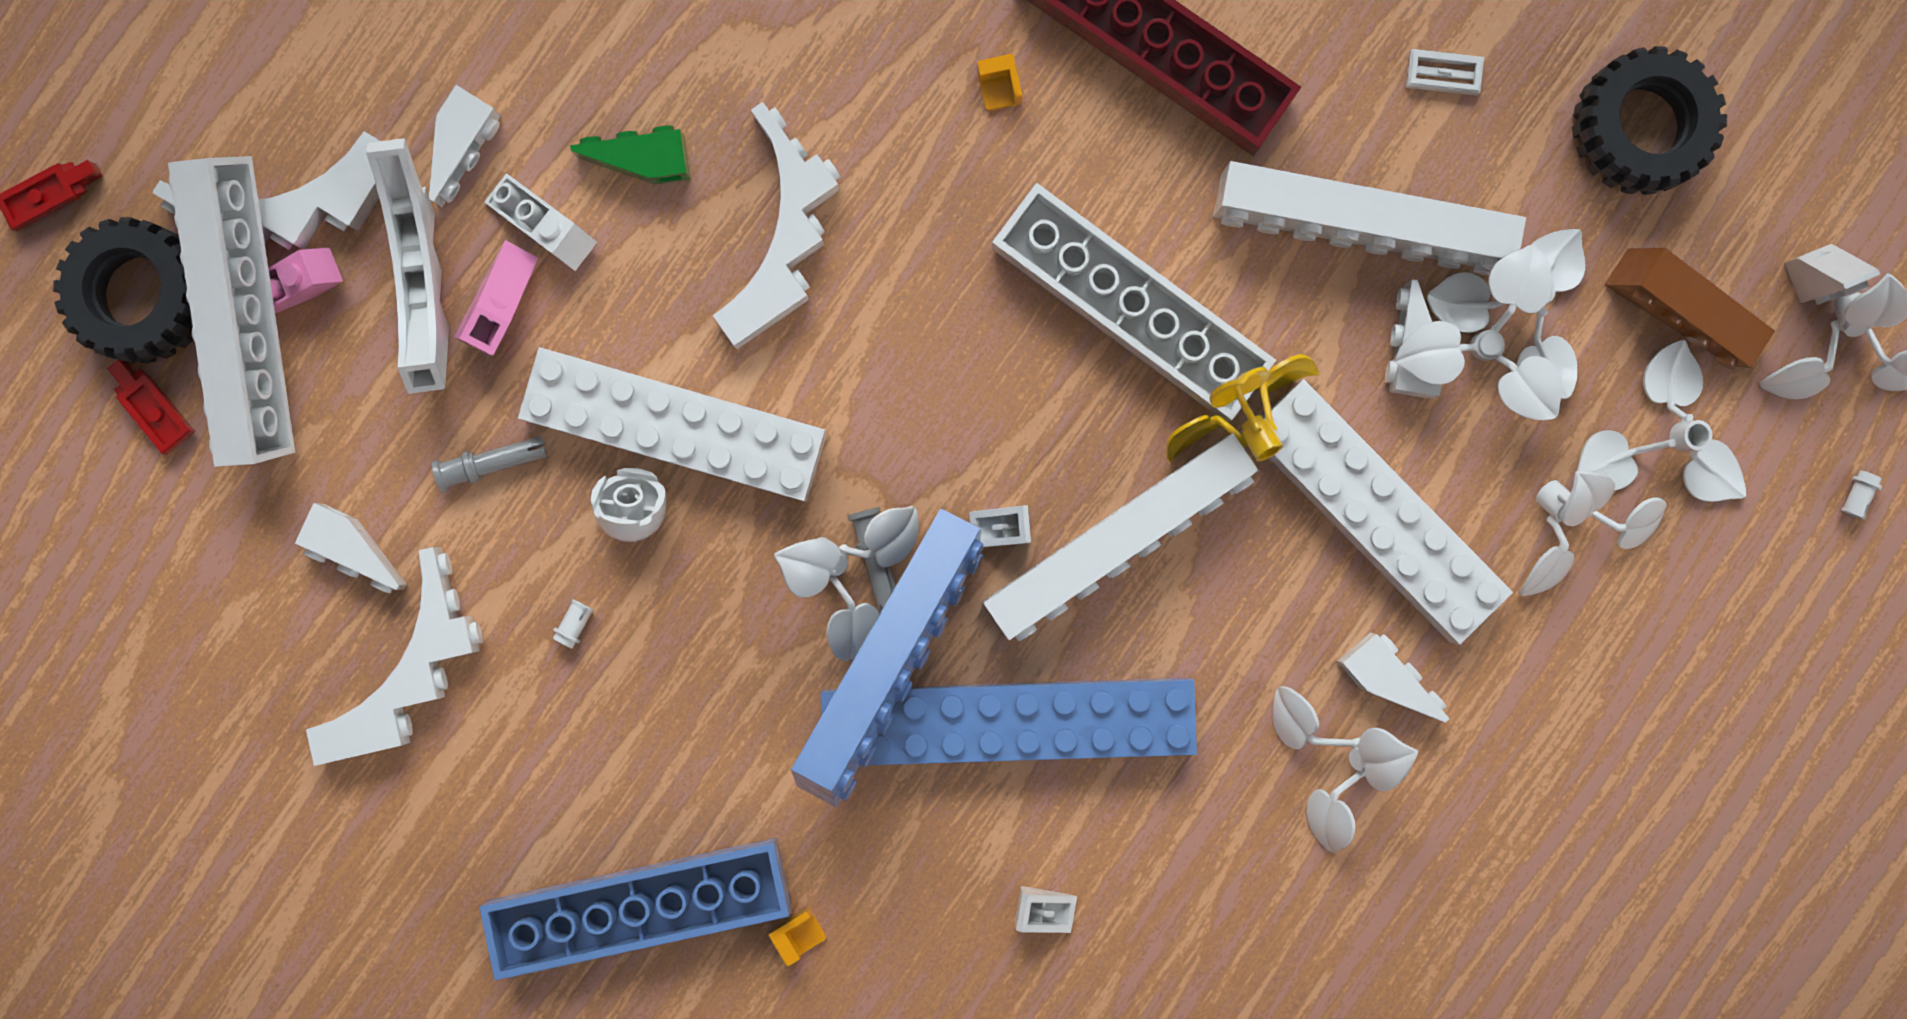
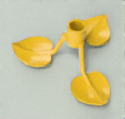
M1303 354L1295 355L1277 364L1269 371L1265 367H1258L1243 373L1237 379L1230 380L1217 387L1209 397L1212 406L1221 408L1238 399L1248 418L1242 425L1243 433L1241 434L1220 415H1214L1211 418L1208 415L1200 416L1179 427L1168 437L1166 456L1171 463L1184 449L1219 426H1222L1230 434L1234 433L1243 448L1248 446L1256 461H1263L1277 454L1283 448V444L1275 432L1278 428L1273 421L1268 393L1303 377L1319 376V370L1313 359ZM1256 389L1261 394L1265 420L1261 415L1254 416L1244 397L1245 394Z

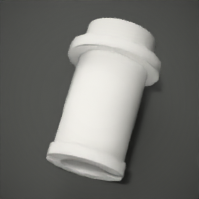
M1860 470L1858 476L1852 477L1854 484L1841 511L1854 518L1865 520V515L1876 491H1881L1882 486L1879 485L1882 478Z
M572 599V603L559 627H554L553 629L556 632L553 639L569 648H573L575 643H580L581 640L578 637L591 613L594 611L592 608Z

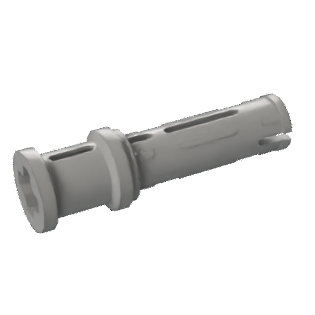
M539 435L532 439L476 455L473 452L466 451L459 458L445 462L435 460L432 461V470L440 492L443 493L448 491L450 486L468 481L474 484L481 480L482 475L538 459L548 458V454L544 447L531 451V449L545 446L542 436Z
M880 507L847 515L848 520L853 521L858 539L856 549L869 550L864 542L865 531L870 521L881 512ZM873 556L871 558H864L880 615L896 586L890 566L881 567Z

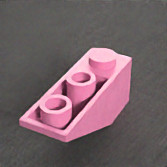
M504 240L454 338L486 355L493 356L513 318L538 257Z
M330 248L298 250L268 268L275 314L315 298L343 282Z

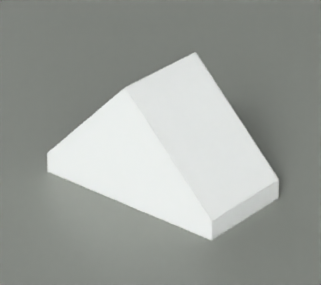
M1028 505L969 512L970 523L981 528L980 542L984 544L983 547L1031 543Z
M1020 886L1014 921L1016 931L1071 933L1077 896Z

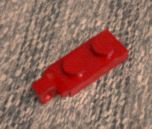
M89 160L74 166L73 162L57 163L0 193V210L10 229L17 232L81 198L80 196L88 192L85 186L103 177L97 164Z
M117 360L107 368L120 384L114 389L117 393V400L160 453L168 455L195 433V430L152 377L146 374L143 369L135 372L126 361Z

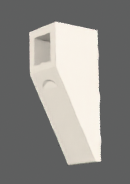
M455 85L437 113L435 121L429 199L440 207H443L446 201L449 203L455 198L460 189L459 180L465 171L469 172L474 168L479 160L480 153L478 151L485 140L489 141L494 137L500 125L498 119L501 115L494 108Z
M507 173L485 200L488 206L574 271L577 270L597 244L596 240Z
M1833 244L1818 248L1784 263L1801 303L1814 299L1816 304L1819 305L1845 295H1852L1868 288L1867 280L1880 275L1877 268Z
M1411 280L1404 284V288L1398 290L1396 310L1401 311L1399 325L1394 324L1391 332L1390 345L1395 347L1393 361L1389 360L1387 363L1385 382L1390 383L1389 392L1433 399L1440 396L1441 385L1426 383L1395 362V357L1404 341L1417 329L1432 322L1418 280Z
M313 503L295 544L306 548L303 553L304 555L323 563L328 558L339 564L337 567L338 571L355 578H358L359 574L372 579L370 585L381 591L391 593L393 589H406V582L358 519L326 504Z
M1369 633L1337 660L1338 664L1361 690L1445 723L1449 720V717L1443 712L1447 707L1446 704L1434 691L1431 690L1429 693L1425 691L1419 684L1423 679L1410 663L1407 662L1405 665L1401 663L1395 656V653L1398 652L1397 647L1385 634L1379 637L1375 633Z

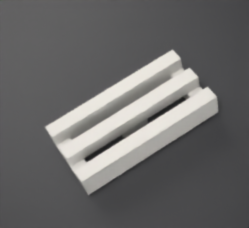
M1417 49L1409 51L1408 77L1405 88L1474 96L1480 94L1484 57ZM1418 60L1475 66L1474 72L1417 65ZM1416 75L1473 81V84L1416 78Z

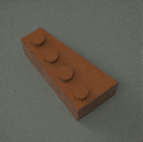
M1628 248L1605 283V286L1685 336L1693 345L1715 356L1714 360L1728 369H1734L1735 367L1752 368L1775 332L1774 329L1666 248Z

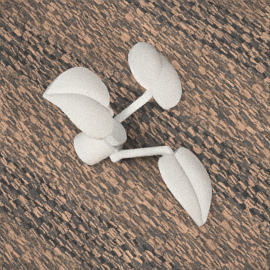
M1580 229L1556 231L1537 239L1531 244L1538 247L1544 254L1552 272L1553 289L1546 305L1552 301L1555 292L1572 290L1581 282L1584 276L1585 256ZM1468 272L1457 273L1447 277L1427 294L1428 304L1439 321L1456 325L1462 333H1473L1485 328L1489 322L1488 309L1504 305L1498 301L1488 302L1490 298L1488 284L1479 275ZM1544 306L1538 312H1535L1537 313L1533 337L1535 346L1526 347L1520 353L1517 367L1522 360L1531 356H1539L1552 361L1562 376L1563 390L1561 399H1567L1572 395L1576 385L1577 360L1571 345L1562 337L1551 336L1543 342L1541 341L1544 316L1547 314Z
M1529 245L1500 259L1490 272L1488 285L1493 298L1499 303L1510 304L1506 312L1492 326L1491 330L1477 333L1471 339L1470 344H1460L1461 334L1456 325L1445 321L1428 323L1417 329L1404 341L1395 357L1396 364L1426 383L1441 385L1453 381L1462 372L1465 360L1461 351H1471V354L1481 361L1495 359L1497 363L1505 365L1512 371L1502 376L1497 385L1501 400L1510 410L1534 420L1556 418L1559 413L1563 390L1562 376L1557 366L1547 358L1531 356L1522 360L1517 367L1514 362L1502 355L1505 342L1499 331L1515 312L1516 307L1525 313L1538 312L1548 302L1553 289V277L1548 260L1538 247Z
M1887 273L1875 286L1862 294L1857 292L1835 299L1833 306L1837 320L1831 322L1832 335L1826 363L1824 364L1823 360L1817 357L1800 359L1784 366L1759 382L1762 389L1787 399H1803L1821 392L1830 383V376L1827 372L1833 369L1839 332L1842 331L1850 337H1857L1866 333L1878 358L1883 363V365L1871 372L1872 381L1877 387L1887 391L1907 390V350L1896 354L1892 359L1888 358L1871 329L1875 325L1884 328L1892 327L1907 318L1906 288L1894 276Z
M1686 340L1676 341L1661 349L1647 365L1643 377L1644 390L1649 400L1654 403L1667 402V409L1682 419V422L1672 427L1670 439L1629 450L1626 438L1619 432L1612 430L1600 431L1592 435L1584 444L1577 471L1598 472L1610 477L1615 483V490L1628 486L1637 476L1638 467L1631 456L1674 447L1679 451H1689V456L1692 458L1684 466L1683 480L1686 489L1693 497L1708 502L1746 497L1744 477L1733 452L1724 443L1712 440V430L1706 422L1701 420L1693 421L1692 414H1686L1675 406L1692 404L1700 396L1703 389L1702 371L1690 352Z
M1575 471L1571 493L1557 480L1547 483L1538 492L1536 502L1550 514L1546 521L1552 525L1560 545L1559 547L1550 548L1543 554L1517 593L1527 596L1546 591L1557 585L1570 570L1575 556L1571 551H1567L1569 543L1559 522L1562 521L1567 526H1575L1582 523L1587 517L1592 516L1614 530L1622 532L1617 539V545L1623 549H1631L1644 543L1655 532L1667 507L1666 502L1657 497L1647 499L1630 513L1626 524H1618L1597 512V510L1606 505L1614 493L1615 483L1610 477L1598 472Z
M913 505L885 510L870 521L864 535V542L869 550L863 551L850 548L846 544L838 547L829 539L820 537L796 543L774 553L785 584L793 594L803 598L813 596L821 592L830 580L847 603L848 609L838 610L833 613L826 629L828 645L833 654L842 661H848L856 657L879 617V612L868 603H862L855 607L853 599L837 576L844 573L847 569L848 554L863 558L874 556L877 564L881 567L893 566L902 561L912 550L919 530L918 513Z
M1279 686L1275 692L1273 704L1274 728L1279 738L1288 747L1301 749L1309 742L1312 745L1347 746L1353 748L1349 753V761L1351 766L1358 772L1334 789L1331 796L1322 789L1314 791L1307 803V820L1312 833L1324 848L1330 852L1337 853L1351 843L1355 834L1353 814L1343 801L1338 800L1339 795L1365 776L1369 784L1379 791L1394 789L1408 775L1415 762L1418 750L1407 746L1392 734L1380 728L1367 729L1360 738L1352 740L1317 738L1313 734L1319 728V720L1311 704L1289 687Z

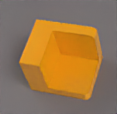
M1013 53L977 61V73L987 111L1022 104L1023 96Z
M809 906L771 928L768 934L787 967L800 960L803 953L826 939L823 928Z

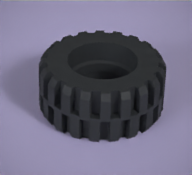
M1654 46L1649 51L1645 47L1634 49L1627 55L1622 54L1601 69L1581 91L1579 97L1582 101L1575 105L1573 117L1578 119V123L1572 127L1573 138H1580L1582 143L1576 150L1580 158L1588 157L1591 164L1586 168L1593 176L1599 172L1605 176L1602 183L1612 188L1616 185H1621V192L1627 194L1641 191L1642 195H1651L1661 190L1667 191L1699 174V170L1708 166L1715 158L1713 151L1719 149L1724 140L1723 134H1719V131L1727 127V115L1720 112V108L1726 105L1724 94L1717 95L1714 86L1719 83L1714 75L1707 77L1702 72L1705 65L1698 59L1690 63L1686 60L1688 54L1676 49L1671 54H1667L1668 49L1663 46ZM1633 90L1650 91L1661 96L1671 106L1677 121V135L1672 148L1667 152L1653 154L1643 151L1626 137L1620 122V107L1623 98Z
M121 217L119 222L112 219L100 221L98 224L99 230L88 227L80 233L82 240L79 243L74 241L69 243L65 250L70 254L66 261L59 259L56 270L61 271L60 280H53V292L60 294V300L54 302L57 313L67 316L62 324L68 333L77 335L76 341L85 348L93 349L94 353L131 363L135 361L151 363L156 362L157 357L167 359L175 355L176 346L186 348L193 341L192 337L189 336L192 332L193 324L190 305L186 298L187 285L184 267L180 259L181 246L178 234L146 220L139 221L131 217ZM138 257L146 258L154 264L160 277L161 290L159 300L153 311L145 319L132 325L120 324L113 318L107 305L106 292L109 280L115 270L126 261Z

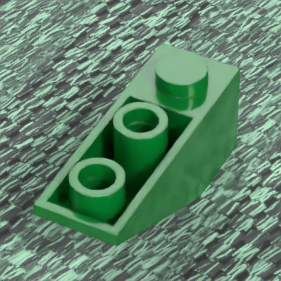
M671 125L655 127L652 129V133L638 135L637 131L619 132L616 134V139L602 140L599 136L581 138L579 140L580 144L570 145L571 152L579 159L654 185L691 179L685 137L680 129L674 130V126Z

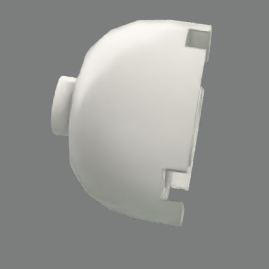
M623 468L617 470V475L608 480L606 476L601 478L592 489L591 505L596 521L606 534L616 540L636 542L646 539L657 531L665 519L666 491L664 486L658 482L657 476L652 472L640 468Z

